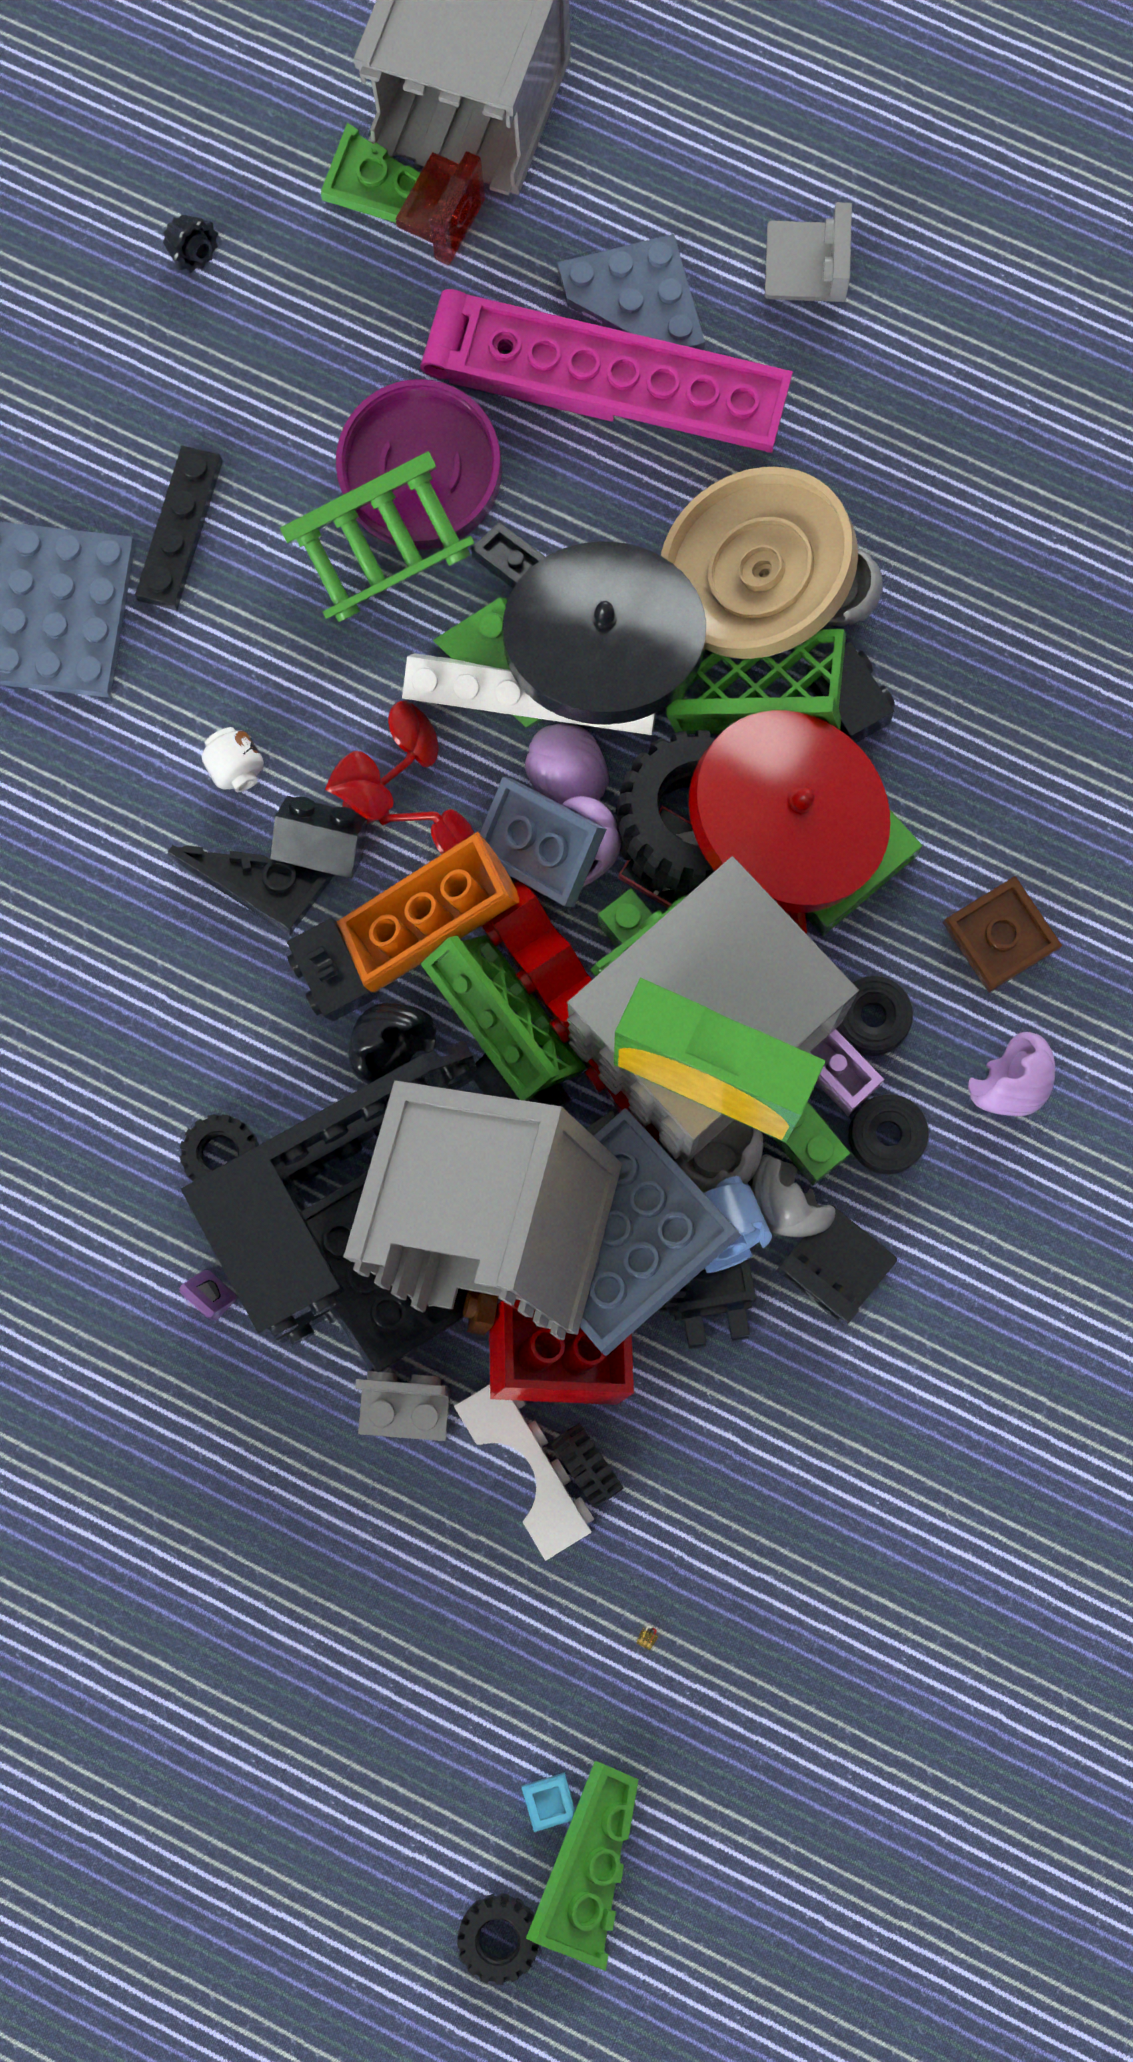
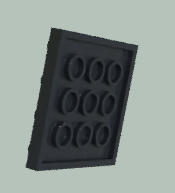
M366 1172L303 1210L302 1214L344 1289V1292L335 1296L339 1303L330 1308L331 1312L369 1369L373 1372H382L465 1318L463 1317L464 1303L468 1291L471 1290L458 1289L453 1309L427 1305L426 1311L421 1312L410 1306L412 1300L408 1295L406 1300L392 1295V1285L390 1290L374 1283L376 1275L370 1272L369 1277H366L353 1270L355 1262L344 1258V1253L368 1174Z

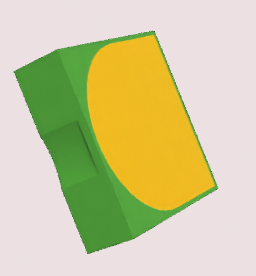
M641 977L615 1030V1066L785 1143L800 1119L826 1061L759 1030L725 1017Z

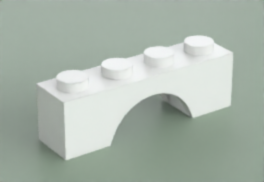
M489 1384L454 1407L477 1445L500 1443L510 1446L520 1452L532 1467L536 1480V1496L530 1512L523 1520V1524L546 1561L590 1534L592 1531L588 1523L593 1521L594 1518L581 1496L573 1501L564 1486L571 1482V1479L559 1459L557 1458L550 1462L542 1447L549 1442L535 1420L527 1424L519 1410L526 1405L525 1402L490 1399Z

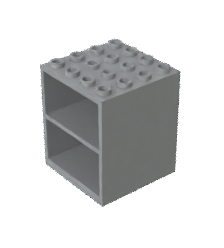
M732 856L567 1002L569 1017L567 1020L570 1031L568 1036L571 1039L569 1045L584 1062L587 1063L592 1059L599 1066L598 1069L601 1073L598 1076L612 1093L616 1095L622 1091L629 1099V1111L644 1127L650 1123L655 1127L660 1136L658 1139L659 1144L674 1160L681 1156L688 1163L726 1129L734 1119L614 1065L615 1030L640 977L808 1053L842 1024L859 989Z

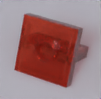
M466 151L458 164L432 152L395 219L398 228L433 243L435 260L446 265H450L485 201L481 157Z

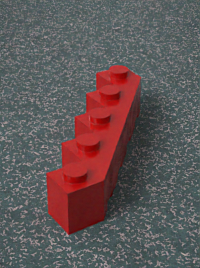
M518 880L514 883V886L519 896V903L488 921L481 928L495 947L499 944L502 945L519 969L515 976L526 993L530 995L535 992L554 1020L549 1024L563 1044L567 1041L571 1042L568 1036L570 1031L567 1020L569 1018L567 1002L592 979L588 976L572 946L554 928L536 895L524 883ZM592 1059L587 1063L584 1062L588 1067L584 1074L595 1091L599 1093L604 1090L619 1113L625 1108L629 1111V1099L622 1091L616 1095L612 1093L598 1076L601 1073L598 1069L599 1066ZM650 1123L644 1128L659 1144V1132Z

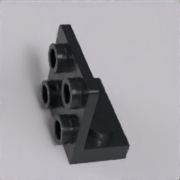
M833 1206L835 1208V1218L831 1226L816 1235L803 1237L776 1271L844 1327L859 1312L860 1306L895 1265L897 1257Z

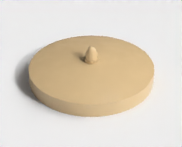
M759 467L727 476L698 494L683 509L673 523L664 542L661 556L673 563L684 573L701 599L706 618L704 649L726 657L754 659L779 654L800 645L819 632L835 616L847 598L855 578L858 562V545L853 524L843 504L827 485L799 470L784 467Z

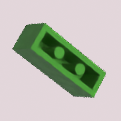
M891 810L890 837L887 850L872 877L841 903L820 911L805 913L806 918L823 936L918 856L923 845Z

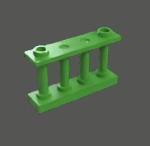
M429 451L280 527L288 544L297 541L300 547H305L334 604V606L322 611L326 619L335 616L339 623L361 612L357 604L445 559L448 565L451 566L471 555L468 547L475 544L472 537L469 536L459 541L430 483L433 480L430 472L436 470L437 467ZM408 484L410 490H416L445 548L422 560L393 502L396 499L393 491ZM370 503L373 509H379L408 567L387 579L356 521L359 518L356 510ZM333 522L336 528H342L371 587L350 598L319 540L322 537L319 529Z

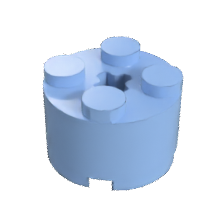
M732 1176L726 1178L716 1188L704 1192L708 1199L741 1234L736 1241L705 1267L707 1273L721 1271L753 1256L750 1248L760 1242L762 1248L769 1244L772 1234L751 1187L743 1184L741 1177Z

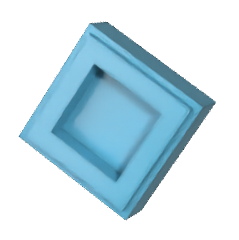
M565 1772L522 1785L534 1832L572 1821L575 1806Z

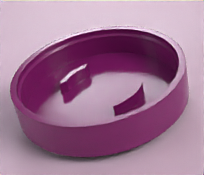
M411 379L387 385L364 399L349 416L342 429L336 451V472L340 489L344 495L429 451L437 467L436 470L430 472L433 478L430 483L460 540L472 532L485 519L494 505L500 489L502 459L495 430L483 409L470 396L451 385L425 379ZM408 484L393 491L396 497L393 502L417 550L443 547L416 490H410ZM370 503L356 510L359 516L357 518L358 522L368 532L388 544L397 546L378 508L373 509Z

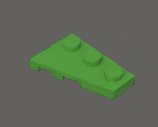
M347 122L321 189L322 200L435 235L448 201L447 191L411 166H404L388 155V150L376 142L372 144L359 134L358 129Z
M500 597L432 641L452 659L510 670L504 653L503 616L507 604L506 598ZM513 715L525 727H532L544 720Z

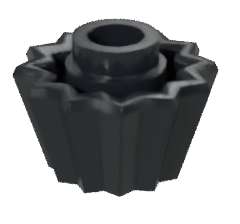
M181 215L179 218L174 217L172 222L167 224V229L163 233L165 237L163 244L179 270L186 269L188 273H192L196 268L203 269L205 263L212 260L213 252L218 248L216 239L219 233L214 230L213 222L205 221L202 218Z

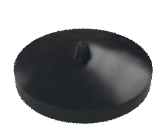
M599 541L577 544L558 550L541 559L520 578L505 606L503 616L504 653L512 675L525 693L545 709L570 720L589 724L610 725L636 721L659 712L674 702L689 687L703 659L706 639V618L696 589L684 573L673 563L639 546L620 542Z

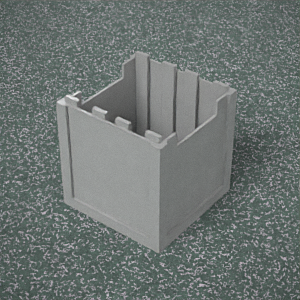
M376 0L354 56L355 68L360 71L361 82L366 83L367 79L372 82L377 111L370 128L371 135L368 141L372 144L376 142L388 150V155L394 157L395 154L414 160L415 167L434 172L435 167L449 171L448 177L466 183L469 178L490 184V190L508 196L510 192L519 195L571 58L569 0Z
M394 1080L344 1258L355 1262L353 1270L360 1275L369 1277L370 1272L376 1275L374 1283L381 1288L390 1290L392 1285L391 1294L397 1298L406 1300L407 1295L411 1297L412 1302L410 1306L418 1311L425 1312L427 1305L453 1309L459 1288L499 1296V1299L510 1305H514L515 1299L520 1300L518 1312L530 1318L534 1314L533 1322L536 1323V1326L551 1329L550 1334L564 1340L566 1333L578 1335L622 1162L561 1106Z

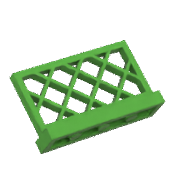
M821 629L814 636L801 643L802 645L794 647L795 651L780 664H777L768 656L744 659L739 665H736L729 657L712 653L701 662L700 668L691 682L692 684L699 678L709 690L698 699H684V691L680 697L667 706L666 715L675 733L685 731L687 734H696L697 730L710 731V734H721L730 725L744 717L772 710H787L808 714L824 720L840 730L841 715L839 712L846 642L845 630ZM819 643H834L833 653L821 663L817 662L808 653ZM801 658H804L814 669L800 681L796 682L786 671ZM760 659H763L772 670L755 684L745 672ZM722 660L731 671L714 684L704 673ZM832 667L831 674H830L827 670ZM822 676L830 683L829 696L811 697L805 689ZM779 677L791 687L781 697H769L763 692ZM738 678L750 687L739 698H728L722 692Z
M486 935L463 941L458 936L449 937L420 963L520 1100H530L539 1091L577 1077L587 1069L567 1042L563 1044L549 1024L551 1020L533 995L526 993L515 976L516 972Z

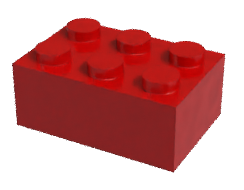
M515 1300L514 1305L507 1304L504 1301L497 1305L494 1325L489 1329L490 1399L617 1405L634 1394L632 1333L605 1356L581 1328H579L578 1335L566 1333L564 1340L558 1339L550 1334L551 1329L536 1326V1323L533 1322L534 1314L530 1318L518 1312L520 1300Z

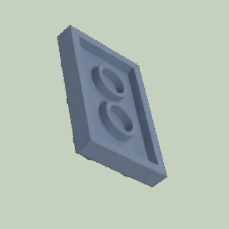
M502 777L480 834L491 846L511 877L565 907H575L607 829L512 778Z

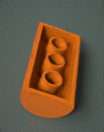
M476 832L336 922L363 986L375 993L420 965L449 937L458 936L461 939L519 903V896L509 874L496 853L481 834Z

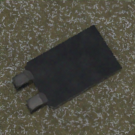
M749 1259L717 1272L707 1273L704 1268L691 1280L690 1285L683 1287L687 1293L684 1298H676L679 1304L675 1307H668L670 1316L674 1315L675 1321L684 1320L689 1349L706 1346L707 1341L702 1317L727 1313L731 1342L749 1339L750 1333L745 1309L753 1308L752 1301H756Z

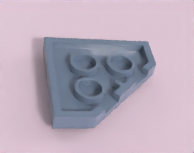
M674 234L557 262L558 273L568 307L581 314L583 311L601 320L602 325L607 328L704 350V337Z

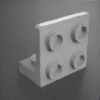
M836 202L833 219L826 218L825 223L768 222L765 271L766 299L845 302L850 280L852 203Z
M367 1371V1380L356 1379L355 1388L362 1390L359 1435L437 1441L447 1440L451 1388L441 1386V1378L412 1375L411 1383L397 1382L398 1375H394V1373Z

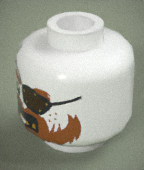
M228 727L215 732L205 741L206 747L202 752V762L217 787L223 790L234 788L236 792H243L258 782L256 776L263 769L264 761L248 733L245 731H235L233 727Z

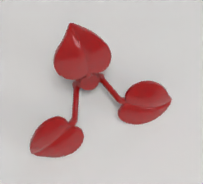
M408 700L399 701L390 709L388 724L396 744L403 751L407 752L405 759L381 778L376 763L367 754L361 751H353L343 757L336 765L325 790L343 799L342 807L350 808L368 819L367 825L377 820L383 826L390 822L433 821L431 836L442 855L475 834L471 825L460 813L453 809L444 811L442 816L435 811L389 813L394 802L390 791L385 785L411 765L414 759L425 768L432 766L439 752L436 732L426 715Z

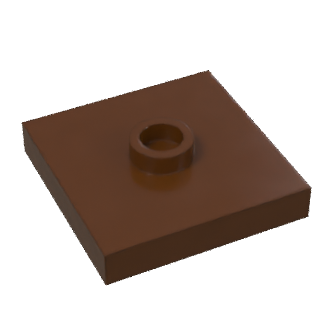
M1016 876L955 912L942 922L989 993L1062 947V944Z

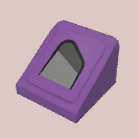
M209 1270L202 1271L183 1283L179 1288V1292L203 1315L211 1320H218L237 1298L236 1294Z

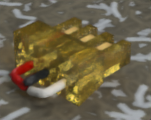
M647 1626L646 1630L642 1627L636 1643L650 1650L658 1638L656 1635L657 1630L651 1626Z

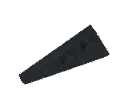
M172 845L168 850V856L171 860L289 935L292 934L335 876L334 874L273 860L259 854L230 851V855L205 852L203 847L189 845L183 847Z

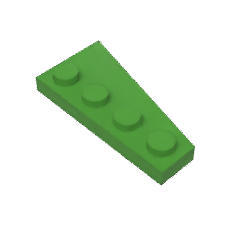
M594 1761L526 1939L606 1971L609 1954L605 1953L604 1949L607 1931H613L616 1911L611 1909L615 1884L621 1883L624 1864L620 1863L623 1841L629 1839L639 1779Z

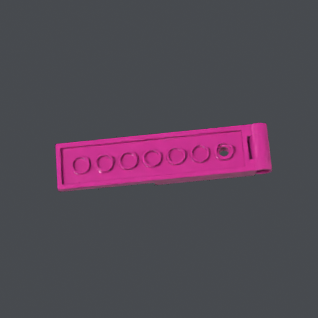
M445 289L441 293L420 365V369L425 374L438 379H449V382L452 384L611 422L614 421L615 416L770 453L773 452L793 371L480 298L454 289ZM503 350H510V351H511V352L508 353V354H502V353H500V352L503 351Z

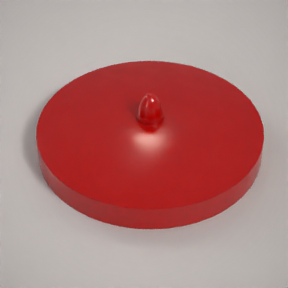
M787 710L764 711L749 715L726 728L706 749L694 770L689 791V813L695 838L704 857L713 870L716 871L733 856L785 912L808 913L830 908L841 903L872 877L883 860L888 846L891 826L889 803L884 785L877 770L864 751L845 733L824 720L808 714Z

